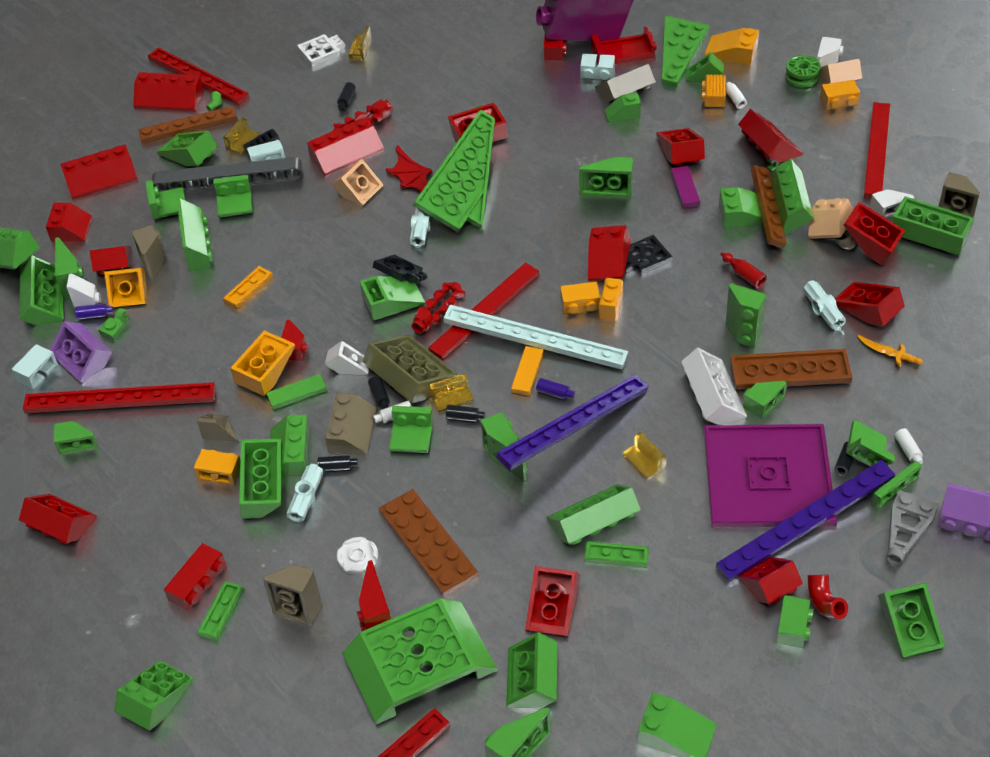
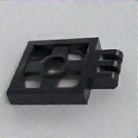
M654 235L630 244L625 271L629 273L637 269L642 275L672 262L673 256ZM638 248L640 253L633 255V252ZM645 252H650L651 255L646 256V255H644V253H645ZM662 252L663 258L657 259L655 254ZM646 259L650 263L641 265L639 261Z
M395 254L373 262V268L400 281L408 280L412 283H418L426 280L428 277L426 273L422 272V267Z

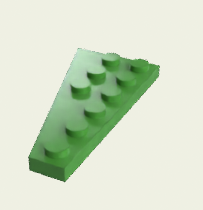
M665 15L662 84L678 87L708 34L710 25Z

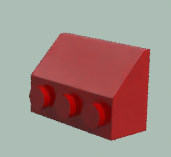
M494 102L448 116L456 143L480 110L495 118L492 142L508 137L507 122Z
M52 494L25 497L19 516V521L25 523L26 527L42 531L43 535L53 536L57 538L58 542L63 544L79 540L97 519L96 514Z

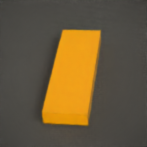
M258 266L223 298L224 303L238 310L273 278L272 272Z
M525 346L511 387V393L530 396L544 355V349Z

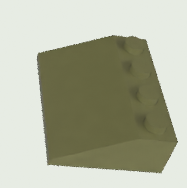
M409 334L368 343L363 363L370 370L379 375L382 380L386 381L395 391L399 392L411 403L426 400L458 377V373Z

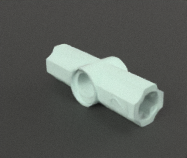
M417 207L415 215H412L410 244L416 248H421V246L425 245L427 232H430L431 218L430 215Z
M814 280L808 282L803 287V292L811 301L814 313L817 316L821 315L831 329H840L845 324L846 319L838 310L835 298L831 294L827 295L818 282Z
M310 464L306 466L301 480L295 485L296 492L286 513L287 518H290L293 522L300 523V521H304L310 505L315 501V492L324 473L323 469L318 465Z

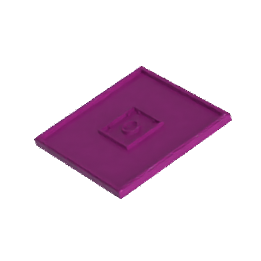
M824 424L704 426L711 527H775L833 490ZM837 515L819 526H837Z

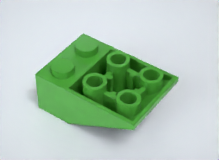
M374 276L360 281L362 297L373 321L425 304L416 283L408 280L400 281L390 276Z
M502 412L481 419L482 442L489 458L508 470L496 459L497 452L520 439L517 433H513L510 419H506ZM524 462L509 472L526 481V472L529 471L527 463Z
M159 660L116 691L114 712L150 731L166 718L194 681V678Z

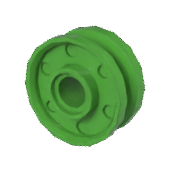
M798 55L790 58L786 63V81L792 86L799 88L814 86L820 79L821 63L818 59L808 55Z

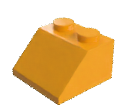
M145 268L104 272L109 306L120 307L146 304L147 284Z

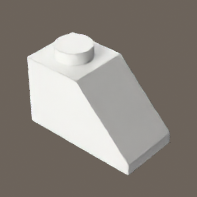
M822 36L817 55L821 67L838 62V58L842 56L844 46H841L842 39Z
M887 189L872 194L870 208L887 219L893 217L905 196L913 199L914 196Z
M69 274L67 289L74 308L101 303V294L97 292L94 284L74 274Z
M341 341L328 350L325 365L335 372L349 375H367L369 372V367L363 363L364 355L345 342Z

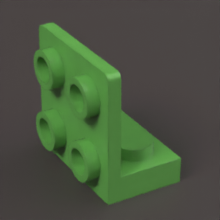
M248 174L213 179L217 195L218 217L253 212Z
M152 180L145 181L153 219L179 214L177 199L185 200L182 187L159 192L158 187H154Z
M392 406L393 429L389 450L428 453L433 427L431 407Z
M857 420L852 422L846 454L870 467L880 460H883L889 466L895 460V455L886 450L887 437Z

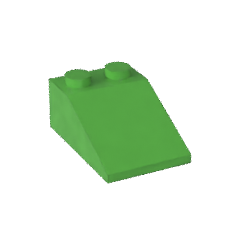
M206 130L179 133L156 152L158 155L184 166L197 167L203 163L205 158L213 155V151L218 146L210 132Z
M613 157L579 167V195L631 197L633 157Z
M739 187L720 188L719 206L724 228L763 225L755 192Z
M58 237L55 238V277L64 300H71L67 289L69 274H74L84 279V270Z
M926 582L878 595L885 620L902 658L946 647Z
M652 692L638 729V744L677 757H706L717 723L673 698Z
M546 707L499 727L495 733H491L485 740L486 757H530L551 733L550 709Z

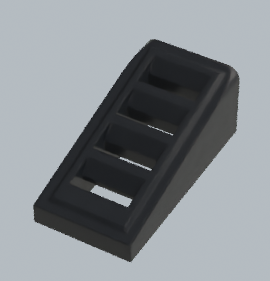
M270 129L245 143L243 148L248 153L247 148L280 140V137L274 129Z

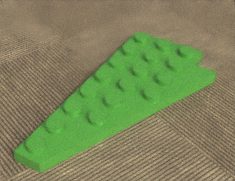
M482 110L478 112L413 204L456 232L460 231L466 221L479 229L482 228L484 222L495 118Z

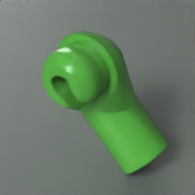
M213 91L210 94L212 102L206 105L208 111H213L222 104L221 94L217 91Z

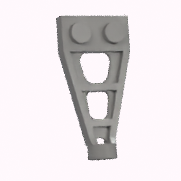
M901 490L898 491L891 510L889 550L886 555V560L890 564H902L905 556L933 523L939 503ZM905 514L920 519V522L915 528L901 523V515ZM898 531L911 536L908 543L896 539Z

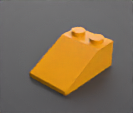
M740 28L712 35L704 56L712 52L719 60L751 65L758 47L759 30Z
M264 330L230 368L234 383L265 397L267 392L277 383L295 348V344Z

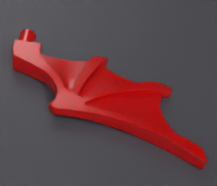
M397 145L395 151L398 154V162L393 168H386V172L397 176L401 180V188H415L422 192L428 184L427 177L433 173L432 169L413 161Z

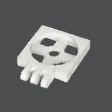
M324 34L297 45V48L311 66H315L339 56V50L345 48V43L338 35L328 38ZM328 48H331V49H332L331 52H328V53H325V52H324V50H326V49H328ZM313 54L319 55L318 57L313 59L310 57Z

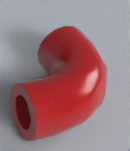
M807 575L809 596L814 608L827 618L844 619L848 613V604L843 598L832 596L829 575Z

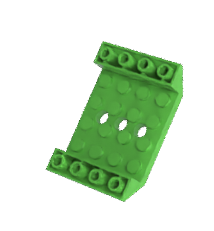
M442 598L360 632L342 652L376 725L395 717V707L473 672L476 678L480 679L498 671L461 601ZM407 631H413L415 633L410 638H406L403 636V634ZM415 648H421L424 650L419 655H415L412 653V651ZM425 665H429L432 667V670L429 672H422L421 668Z

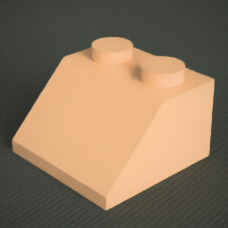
M849 60L821 67L820 76L824 84L853 79L857 83V80L863 78L860 60Z
M363 159L352 164L332 183L333 187L343 198L360 206L364 205L383 186L382 182Z
M848 198L820 199L815 202L812 207L814 220L809 222V239L840 238L846 230L843 225L853 211Z

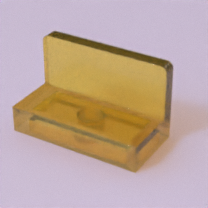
M366 26L363 35L356 34L348 53L349 59L365 60L372 41L370 26Z
M241 118L223 137L226 150L243 155L246 152L243 145L259 136L260 133L250 130L248 120Z
M466 373L429 385L431 399L438 413L446 411L447 405L462 406L474 402Z
M642 431L635 435V445L623 452V456L646 480L666 469V456Z

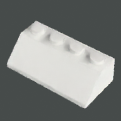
M697 347L681 361L684 373L690 381V387L696 395V402L700 405L702 416L706 421L721 425L747 418V414L722 359Z

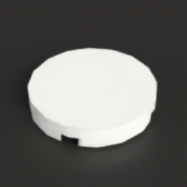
M353 537L346 540L340 550L338 549L337 562L340 569L350 575H363L366 572L368 561L372 560L374 567L378 562V549L375 543L363 537Z

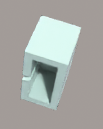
M597 54L582 55L580 79H613L615 55H600L599 65H596Z
M36 344L11 370L17 382L35 389L45 378L44 375L37 372L48 375L58 363L52 351Z

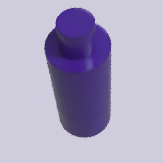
M106 304L75 307L77 320L107 317L108 313H113V306H106Z
M540 378L536 385V391L564 400L567 397L573 399L575 396V391L570 390L569 386Z

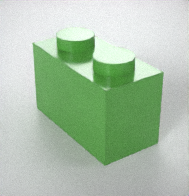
M784 595L777 644L803 648L804 640L809 641L811 628L806 626L807 621H812L813 609L809 608L810 600Z

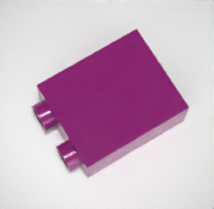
M545 0L544 6H538L536 23L538 26H543L547 39L591 41V35L598 34L600 41L620 38L634 0Z

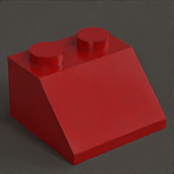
M53 203L46 224V230L51 242H55V238L58 237L62 242H85L92 215L72 203Z
M131 246L89 250L92 271H98V275L105 274L104 272L111 269L126 270V267H131Z
M770 557L738 576L740 581L759 602L769 605L777 603L783 595L795 592L797 587L803 584L794 561L777 557Z

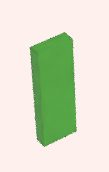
M321 374L267 392V397L272 409L275 410L326 392L327 387Z
M916 460L878 489L873 495L871 505L875 509H879L896 496L899 490L902 491L918 479L922 464Z
M586 541L584 563L647 568L649 547Z
M224 581L197 631L199 637L218 642L245 590L244 586Z

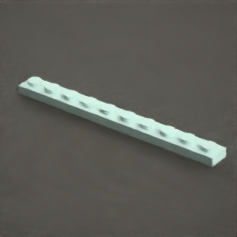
M453 305L449 306L443 318L446 324L623 370L628 357V351Z

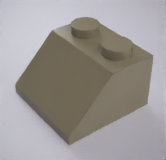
M949 172L943 185L939 207L974 218L980 192L967 176Z
M149 225L133 231L132 235L139 257L150 279H152L164 263L163 253L166 252L163 244L159 243L162 240L159 231H155L153 226Z

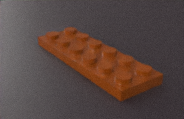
M846 349L731 355L730 357L735 390L751 389L756 383L785 381L787 382L786 387L852 383L853 378Z
M414 489L379 507V513L443 597L479 577V572Z

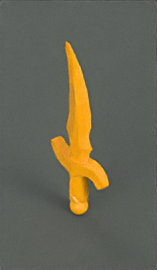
M857 334L858 338L868 347L880 353L896 357L895 363L898 366H901V360L916 363L917 365L923 363L921 358L905 353V347L902 344H899L900 351L891 346L871 341Z

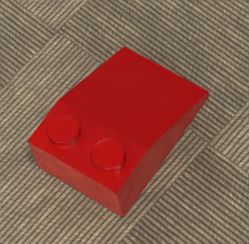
M690 128L656 132L667 160L673 165H682L683 162L697 163L705 159L704 139Z
M861 202L857 203L843 225L866 256L880 265L885 263L905 230Z
M626 225L591 229L588 248V282L602 281L606 278H624L631 238Z
M853 282L835 298L838 307L867 324L877 326L886 325L890 319L905 307L900 287Z
M372 560L367 563L359 597L360 611H357L361 632L391 619Z
M540 566L534 567L525 630L568 636L580 581V574L577 571Z

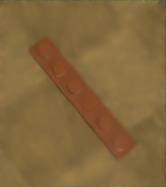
M229 106L138 129L141 143L146 144L174 137L179 133L194 132L238 121L234 106Z
M754 165L751 173L767 243L784 248L787 242L770 172L764 167Z

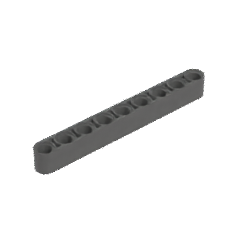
M297 157L160 171L152 175L154 187H158L159 192L181 187L184 192L215 189L213 179L247 174L250 185L296 180L302 176V162Z

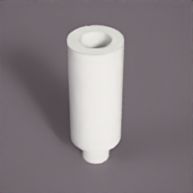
M727 82L726 93L737 109L744 108L747 105V100L734 83Z
M405 401L394 406H411L409 401ZM392 406L379 410V414L373 416L375 423L382 421L384 424L393 421Z
M905 428L897 431L894 437L910 462L917 460L922 464L923 460L921 457L923 454L909 431Z

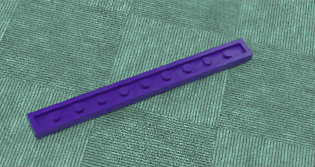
M633 375L497 452L496 459L510 471L647 392L649 386L639 377Z
M880 460L716 563V568L728 583L739 575L750 570L888 483L895 477V473L883 460Z

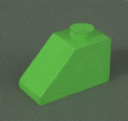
M710 52L687 69L686 80L702 82L705 81L707 74L723 75L724 63Z
M638 93L620 95L607 107L605 115L608 123L640 119L641 102Z
M787 382L756 383L751 389L748 388L745 391L743 407L763 419L785 396Z
M75 421L54 424V443L59 454L98 448L94 433Z

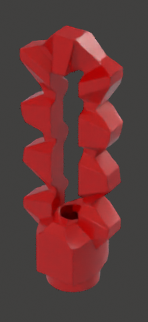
M382 99L373 103V105H367V112L357 111L355 112V118L345 117L344 124H333L334 130L364 117H367L371 123L380 122L390 116V113L393 111L392 105L388 100L383 101Z
M457 282L443 283L442 290L435 291L433 294L434 298L426 301V307L417 309V314L411 323L412 329L416 333L422 334L426 333L433 324H440V315L446 314L448 306H457L456 298L465 297V291L462 289L461 284ZM451 290L452 294L448 300H445L443 305L438 310H435V313L432 315L430 311Z

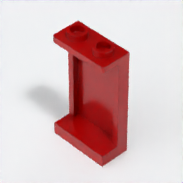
M647 26L644 27L643 34L604 41L599 40L598 34L591 35V48L593 54H597L596 62L598 65L600 55H615V64L655 58L657 44L655 41L653 42L652 32H649Z

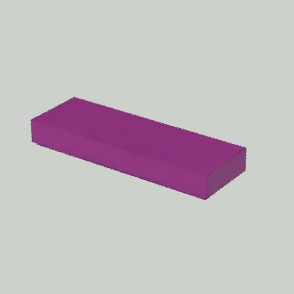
M688 166L672 168L671 175L682 207L700 206V199Z

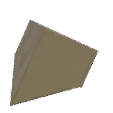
M207 414L197 418L202 439L239 442L228 419L229 415Z

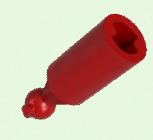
M720 253L722 260L725 263L731 264L735 274L756 289L764 285L767 280L766 274L744 259H734L731 253Z

